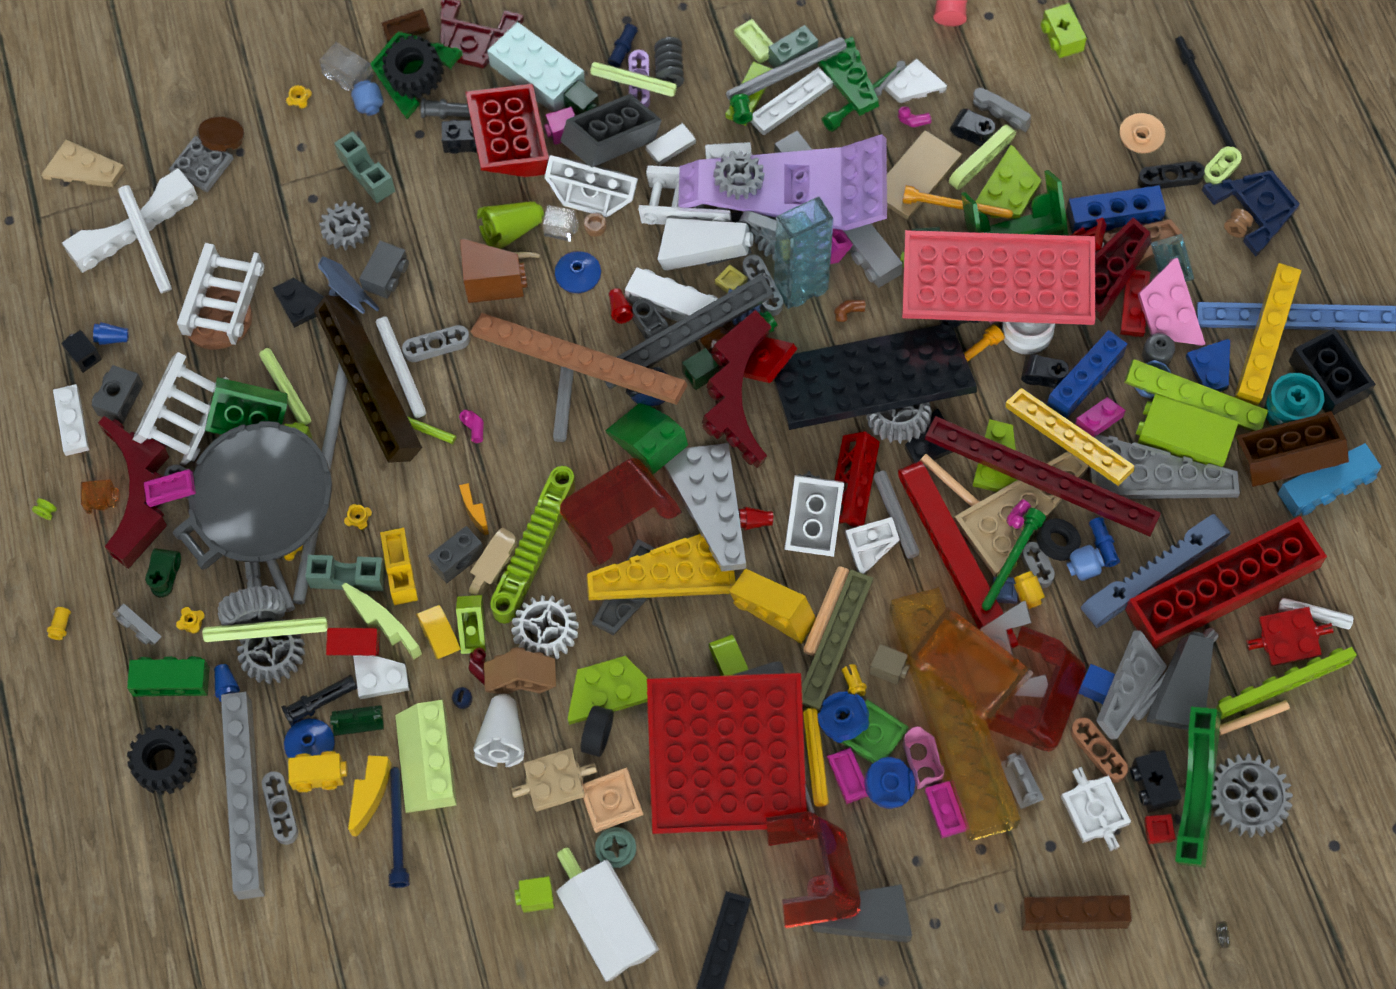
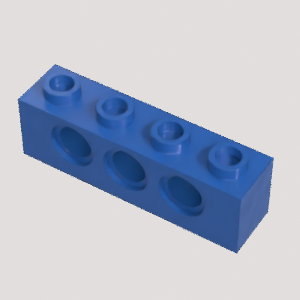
M1160 186L1071 198L1066 209L1072 234L1083 227L1085 231L1097 226L1096 220L1102 217L1106 222L1105 231H1110L1114 228L1124 227L1132 218H1135L1140 224L1162 221L1166 211Z
M1108 330L1050 393L1047 406L1067 419L1123 358L1127 343Z

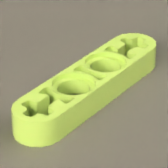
M1007 124L1001 127L953 172L948 181L949 184L957 190L963 188L1011 143L1016 135V131Z

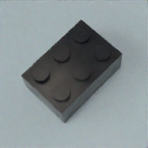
M1335 328L1294 348L1288 361L1296 373L1308 375L1319 383L1324 393L1322 409L1325 413L1332 411L1333 415L1368 398L1376 385Z

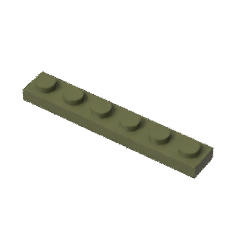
M850 569L803 682V706L817 709L820 712L822 703L826 698L872 586L873 577Z

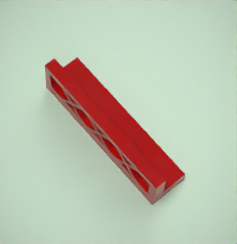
M866 431L843 435L834 481L844 482V485L848 483L847 490L842 495L841 506L843 505L844 507L842 515L839 516V524L847 523L853 528L865 524L880 441ZM856 441L855 447L849 452L850 442ZM852 461L851 468L845 474V467Z

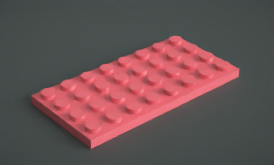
M905 230L902 318L1094 325L1095 236Z

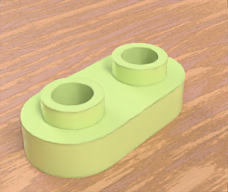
M1224 147L1206 165L1203 176L1204 180L1207 183H1212V185L1227 180L1241 162L1242 156L1240 151L1234 147Z

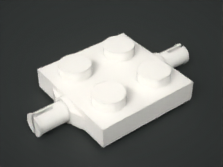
M1082 767L1073 770L1072 773L1079 785L1073 790L1063 793L1061 799L1082 843L1104 837L1110 851L1119 848L1120 845L1113 833L1117 829L1130 825L1131 821L1109 775L1098 780L1088 781Z

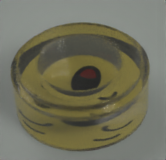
M1216 922L1215 932L1218 947L1229 948L1230 937L1227 922Z

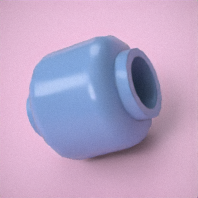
M364 80L354 85L351 97L356 110L359 113H366L367 116L378 113L379 108L384 103L379 86L370 80Z
M1091 545L1074 550L1070 554L1071 561L1066 562L1071 576L1077 575L1081 581L1100 575L1102 567L1105 566L1098 548L1094 549Z

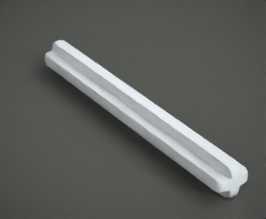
M129 185L122 186L118 189V192L158 289L161 293L168 292L172 289L132 190Z
M385 316L376 320L378 330L415 418L423 417L426 415L425 407L389 320Z

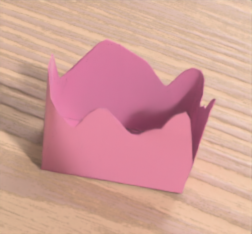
M919 726L912 728L905 734L902 745L910 769L914 773L916 788L921 789L942 783L944 767L940 764L935 738ZM920 743L926 747L927 755L923 760H914L911 757L910 747L913 744ZM922 767H929L934 771L935 777H927L920 782L917 772Z

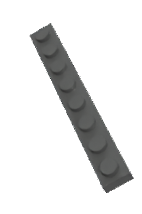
M763 274L622 353L617 358L649 368L774 297V293ZM605 381L609 390L617 386L616 384Z

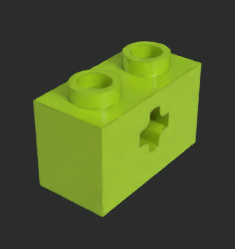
M1070 4L1045 10L1043 20L1041 21V28L1044 34L1047 33L1050 47L1053 51H1056L1058 57L1062 58L1084 51L1087 37Z

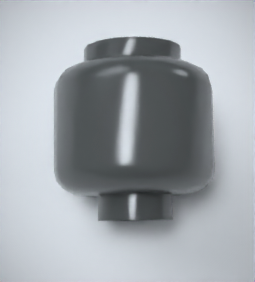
M1152 334L1147 338L1142 349L1144 362L1148 363L1156 360L1167 366L1175 353V344L1166 334Z

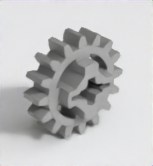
M731 151L729 158L722 155L721 162H716L713 175L715 186L720 185L719 192L721 193L726 190L727 197L729 198L734 194L736 200H739L740 195H743L745 199H748L749 193L756 195L757 189L762 188L765 175L763 173V165H758L759 159H750L751 153L743 156L742 151H739L738 155H734ZM724 171H727L726 178L724 177ZM752 172H753V174H754V179H753V180L751 179V177H752L751 173H752Z
M344 202L342 207L336 203L334 210L327 208L328 215L321 216L323 220L320 223L323 239L326 238L328 245L333 243L335 249H338L340 245L343 246L344 250H347L348 245L355 249L356 242L363 244V236L369 237L368 230L371 229L368 213L364 212L363 207L357 209L356 203L348 206L347 202Z

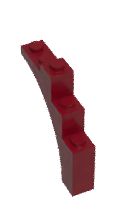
M754 310L715 343L711 353L713 354L714 361L720 366L723 365L724 368L709 379L706 388L710 397L715 401L718 400L719 403L704 415L701 423L705 432L710 436L714 435L717 440L725 434L728 443L734 448L737 447L743 453L744 460L749 465L753 464L756 468H759L765 462L767 455L756 442L747 424L742 403V382L749 358L756 347L768 336L771 326Z
M104 416L98 424L103 433L116 443L123 453L129 474V498L124 516L116 532L104 547L112 558L129 569L167 527L163 519V512L155 506L149 507L147 505L144 482L162 477L157 471L168 460L169 455L165 449L167 447L165 444L152 438H147L140 444L132 440L135 435L134 432L129 434L124 430L125 427L116 419L111 421Z

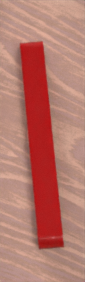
M918 461L898 470L900 482L976 626L980 630L1004 613L997 600H995L989 611L982 609V603L990 587L923 462ZM1007 629L1011 648L1018 647V641L1013 629Z

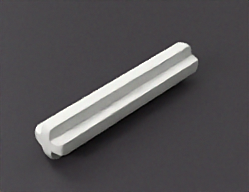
M1281 598L1278 611L1280 612L1310 607L1313 621L1325 624L1332 623L1333 626L1350 629L1353 624V616L1287 598Z

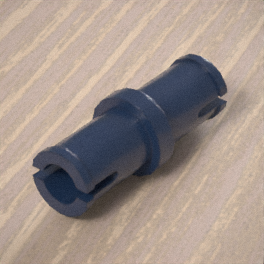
M629 23L625 24L620 38L616 39L614 43L615 48L607 60L608 64L612 67L620 68L626 53L630 52L632 48L631 43L638 32L636 26Z

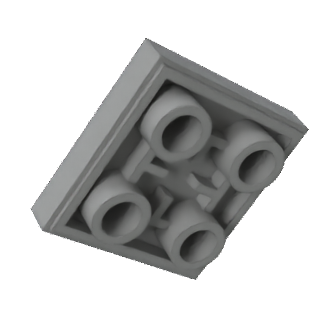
M194 136L169 170L171 173L179 168L192 185L208 193L234 158L232 154L226 151H213L204 147L201 144V140Z

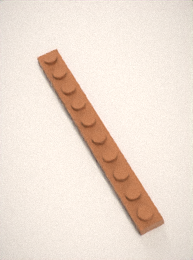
M481 313L471 330L474 337L675 405L678 404L688 386L686 380Z

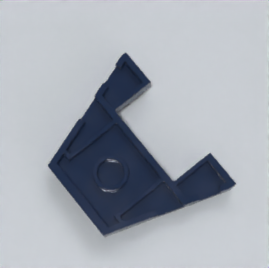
M1272 170L1247 175L1243 179L1223 180L1219 184L1212 185V183L1203 185L1202 188L1203 193L1213 205L1234 195L1246 211L1252 215L1260 228L1245 236L1243 242L1255 257L1260 254L1300 205Z

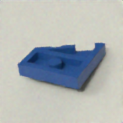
M1229 339L1187 352L1186 359L1199 384L1219 392L1227 390L1230 367Z

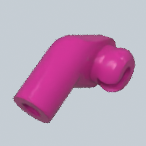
M903 106L898 110L900 122L912 128L931 124L929 113L914 115L910 113L911 110L907 106Z
M1022 499L1010 511L1006 519L1007 524L1015 529L1021 528L1024 524L1023 516L1031 508V505Z

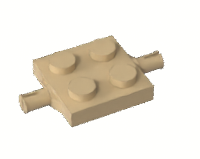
M570 748L525 762L526 784L511 789L514 798L529 794L532 798L534 809L538 812L585 797L582 786L583 777L597 773L595 762L580 767L576 761L573 749Z

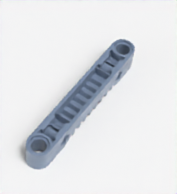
M1215 514L1210 515L1188 530L1184 540H1179L1176 547L1170 546L1168 552L1164 550L1161 557L1156 556L1153 563L1148 561L1145 568L1141 566L1137 573L1132 572L1130 578L1125 577L1123 582L1115 581L1089 598L1081 606V610L1096 628L1101 627L1123 612L1129 599L1168 581L1224 542L1231 532Z

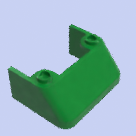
M1044 171L1047 193L1037 195L1031 203L1032 214L990 225L988 217L983 212L978 211L977 203L966 192L961 193L968 232L1069 236L1061 180L1051 171Z

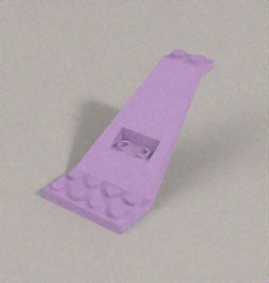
M882 134L838 148L751 155L750 159H759L758 165H763V173L765 175L762 188L757 189L756 195L749 193L748 199L740 195L739 200H736L734 194L728 198L726 190L720 193V185L715 186L714 169L716 162H721V158L702 159L680 166L678 206L681 208H691L707 204L744 212L751 211L760 215L844 231L887 219L886 138ZM724 171L725 178L727 177V171ZM752 172V173H751V175H752L751 179L753 180V179H754V174H753V172Z

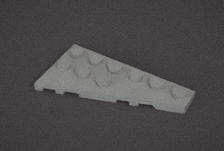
M1102 435L1094 437L1135 466L1134 471L1119 486L1089 466L1090 483L1127 499L1238 498L1240 494L1237 471L1209 463L1207 465L1192 461L1193 459L1188 457H1176L1170 455V452L1135 442L1130 444L1110 435L1109 437Z
M729 443L685 448L664 465L668 477L677 488V493L691 518L696 522L701 536L705 538L709 550L721 571L746 569Z

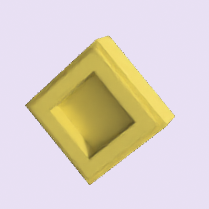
M729 264L715 279V284L728 293L729 289L735 290L738 285H744L748 277Z

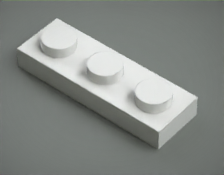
M75 384L54 389L53 394L64 454L68 456L89 451L78 386Z

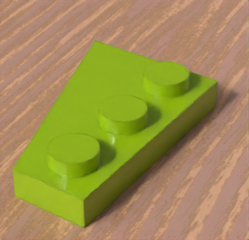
M989 419L985 437L1016 450L1013 425ZM978 463L973 487L998 492L1017 481V479Z

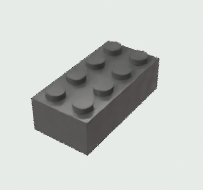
M628 94L567 119L561 142L592 168L655 141L661 119L632 94Z

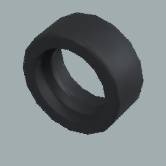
M596 705L592 707L582 734L581 752L598 757L602 756L612 728L613 710Z

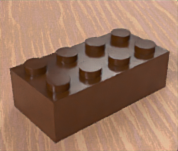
M1332 411L1236 436L1239 459L1252 487L1349 462L1347 439Z

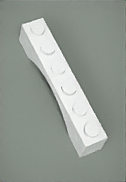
M179 168L159 180L150 200L140 210L148 231H151L156 225L165 219L171 218L176 212L190 206L198 199L193 185ZM127 219L108 228L81 230L62 242L67 254L83 273L88 269L94 268L103 259L114 255L120 248L134 242L137 236L130 219Z

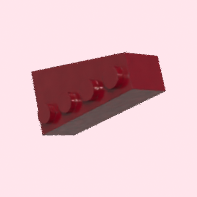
M1132 218L1095 254V317L1101 322L1152 243L1150 231L1135 218Z

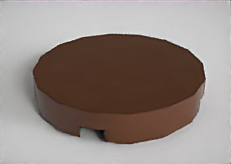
M212 117L200 124L198 138L204 147L213 151L224 152L228 148L234 150L243 143L244 130L239 122L231 118Z

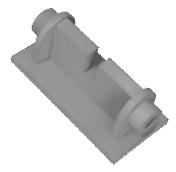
M1010 754L1007 756L1008 760L999 763L1020 809L1044 800L1022 754Z

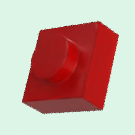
M1171 814L1145 816L1144 823L1148 844L1175 841Z

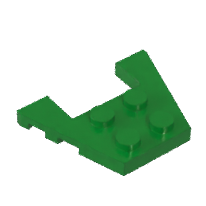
M398 31L374 58L370 66L403 116L408 119L419 107L420 103L414 97L409 99L407 95L403 97L398 92H395L386 78L382 67L384 65L382 61L383 56H387L385 53L387 48L391 49V44L394 41L396 43L400 42L399 38L404 37V39H408V36H413ZM430 42L436 49L442 64L449 69L463 55L462 51L454 47L452 49L445 47L441 43ZM423 61L409 63L404 68L403 73L412 74L417 72L422 67Z

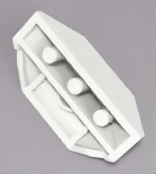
M553 155L549 157L545 174L546 181L550 184L563 206L589 213H600L604 217L612 215L633 201L638 178L600 166L591 168L585 162Z

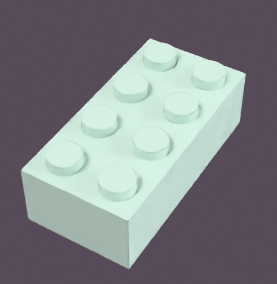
M519 22L487 50L489 63L492 68L516 86L533 84L536 101L552 113L564 107L563 93L575 82L580 80L585 84L584 70Z

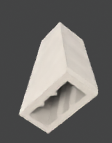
M667 218L657 260L663 270H672L748 255L749 246L753 245L754 236L747 223Z

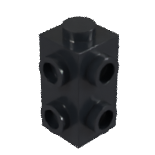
M471 120L442 121L444 153H477Z

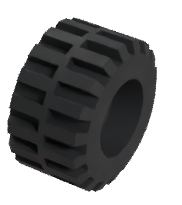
M408 36V39L402 37L399 38L400 42L398 43L394 41L391 44L392 48H387L385 51L387 56H383L382 60L384 63L382 65L383 71L390 85L399 95L403 97L407 95L409 99H413L414 96H417L418 99L422 98V95L425 93L427 96L430 95L431 89L436 90L438 88L437 82L441 83V74L444 72L442 61L436 49L427 39L424 41L419 36L416 39L414 36ZM423 61L422 67L417 72L412 74L403 73L404 68L409 63Z
M155 725L154 730L150 727L146 728L144 735L139 733L136 736L137 742H131L130 747L132 751L127 752V757L130 760L127 764L131 774L143 788H146L151 793L156 791L158 795H164V792L167 791L169 794L175 793L174 789L177 787L181 790L184 788L183 783L185 781L189 783L192 780L190 773L195 774L197 769L194 766L197 763V757L195 756L196 752L193 746L177 728L174 730L172 726L166 725L165 729H163L161 725ZM166 749L175 751L174 760L167 768L162 770L150 769V762L156 753Z

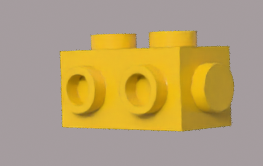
M325 751L321 755L316 756L305 753L297 754L295 758H288L289 784L297 792H309L312 788L320 787L324 790L336 789L337 786L344 785V777L348 776L347 761H343L340 754L334 751Z

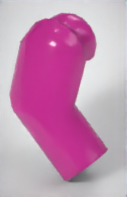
M463 410L459 415V419L471 429V441L474 443L483 442L484 422L482 418L473 411Z

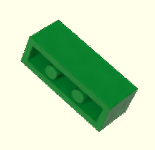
M168 656L163 657V660L139 657L138 660H130L127 689L133 697L208 696L210 667L205 659L198 656H190L188 659H177L176 657Z

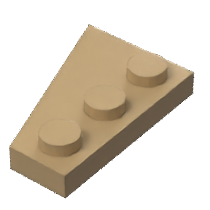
M65 140L41 175L43 179L47 180L58 178L63 179L64 182L75 180L84 181L90 185L114 187L125 171V168L116 161Z

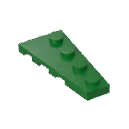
M851 36L845 39L846 49L817 62V64L833 81V84L857 114L861 116L879 107V100L871 80L868 78L865 65L861 61L854 38Z

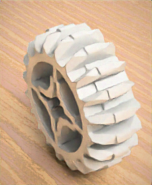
M541 595L539 602H536V599L532 597L530 606L523 602L522 607L524 611L517 610L516 616L518 618H513L512 624L515 626L511 629L512 635H515L513 638L514 643L519 644L518 647L525 648L528 652H542L548 657L554 655L556 659L560 658V651L567 654V646H574L573 639L578 637L576 629L579 628L578 622L575 621L577 619L576 613H570L572 611L571 606H564V600L562 599L555 603L554 596H551L549 601H546L543 595ZM542 614L539 618H533L536 615ZM552 615L559 616L564 621L565 627L554 622ZM547 622H548L549 627H546V629H545V631H543V635H542L541 629H544L545 626H547ZM525 630H530L531 633L536 634L538 642L530 640L525 634ZM557 638L554 642L548 643L550 639Z

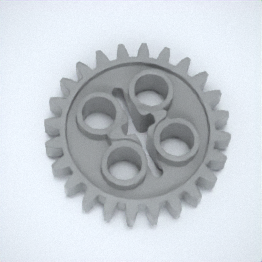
M1238 754L1234 762L1228 758L1225 761L1226 766L1220 764L1217 767L1218 772H1215L1213 791L1214 800L1212 801V808H1217L1213 816H1222L1223 819L1220 825L1228 822L1230 824L1229 832L1236 827L1238 828L1239 836L1246 830L1250 838L1254 836L1255 831L1262 837L1265 834V829L1272 833L1275 830L1274 825L1280 827L1283 824L1281 819L1288 817L1289 814L1285 810H1290L1292 804L1287 801L1293 797V794L1286 792V790L1290 788L1291 784L1282 782L1287 775L1282 774L1278 776L1279 766L1269 767L1270 759L1263 764L1261 763L1260 755L1257 756L1255 761H1252L1250 754H1247L1244 760ZM1243 774H1250L1254 778V782L1246 781ZM1226 791H1233L1237 795V799H1230L1226 795ZM1262 792L1271 793L1274 800L1265 799ZM1252 793L1254 796L1248 798L1246 794ZM1245 809H1252L1256 813V817H1249Z

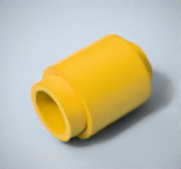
M1029 571L1014 577L1016 584L1013 585L1020 602L1026 601L1028 609L1041 605V599L1045 598L1037 575L1034 576L1033 572Z

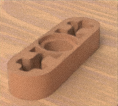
M1088 718L1075 720L1071 727V736L1104 777L1109 775L1112 783L1121 782L1128 772L1127 763ZM1079 726L1081 728H1088V737L1084 733H1078ZM1089 738L1092 739V740L1090 741L1089 745H1087L1086 743H1087L1088 739H1089ZM1095 744H1101L1105 747L1106 754L1104 756H1097L1093 753L1092 747ZM1110 755L1113 757L1110 760V763L1113 765V767L1119 766L1121 768L1119 774H1112L1110 772L1112 766L1108 761L1105 765L1102 763L1105 762Z

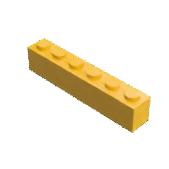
M1278 263L1272 272L1236 388L1235 398L1256 406L1262 400L1302 270Z

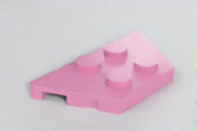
M1174 258L1138 293L1150 334L1162 333L1168 335L1174 342L1205 345L1179 260Z

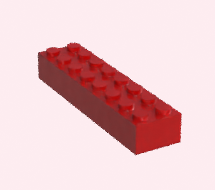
M1298 516L1129 599L1125 611L1137 631H1142L1153 648L1157 649L1319 569L1327 556L1301 516Z

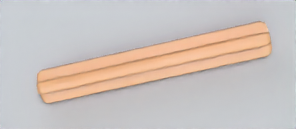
M842 566L837 567L804 646L805 654L815 656L850 572L849 569Z

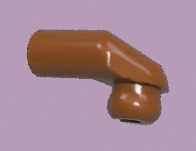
M865 300L844 301L834 310L836 314L835 320L837 322H845L848 319V313L865 312Z

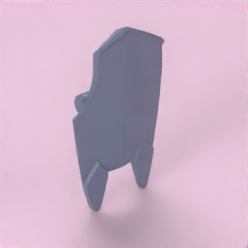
M324 256L321 257L318 268L325 274L329 281V286L332 288L329 291V296H341L362 314L365 313V310L359 302H366L376 311L379 310L376 303L368 297L360 285L343 268L342 264Z

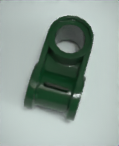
M153 549L145 581L156 597L163 598L172 592L175 578L181 565V553L179 551Z

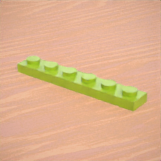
M1135 359L1131 361L1124 381L1128 385L1154 395L1158 394L1238 421V427L1252 432L1263 428L1268 410Z
M1342 647L1335 649L1328 654L1329 657L1322 660L1320 657L1314 658L1306 664V667L1301 669L1298 667L1291 668L1284 673L1285 676L1277 679L1276 676L1265 680L1260 687L1254 688V686H1250L1242 690L1239 696L1222 698L1217 702L1218 705L1216 707L1221 713V720L1351 664L1357 656L1352 647L1345 650Z

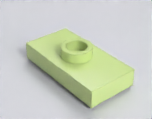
M753 19L734 29V35L759 64L768 60L769 46L773 43Z

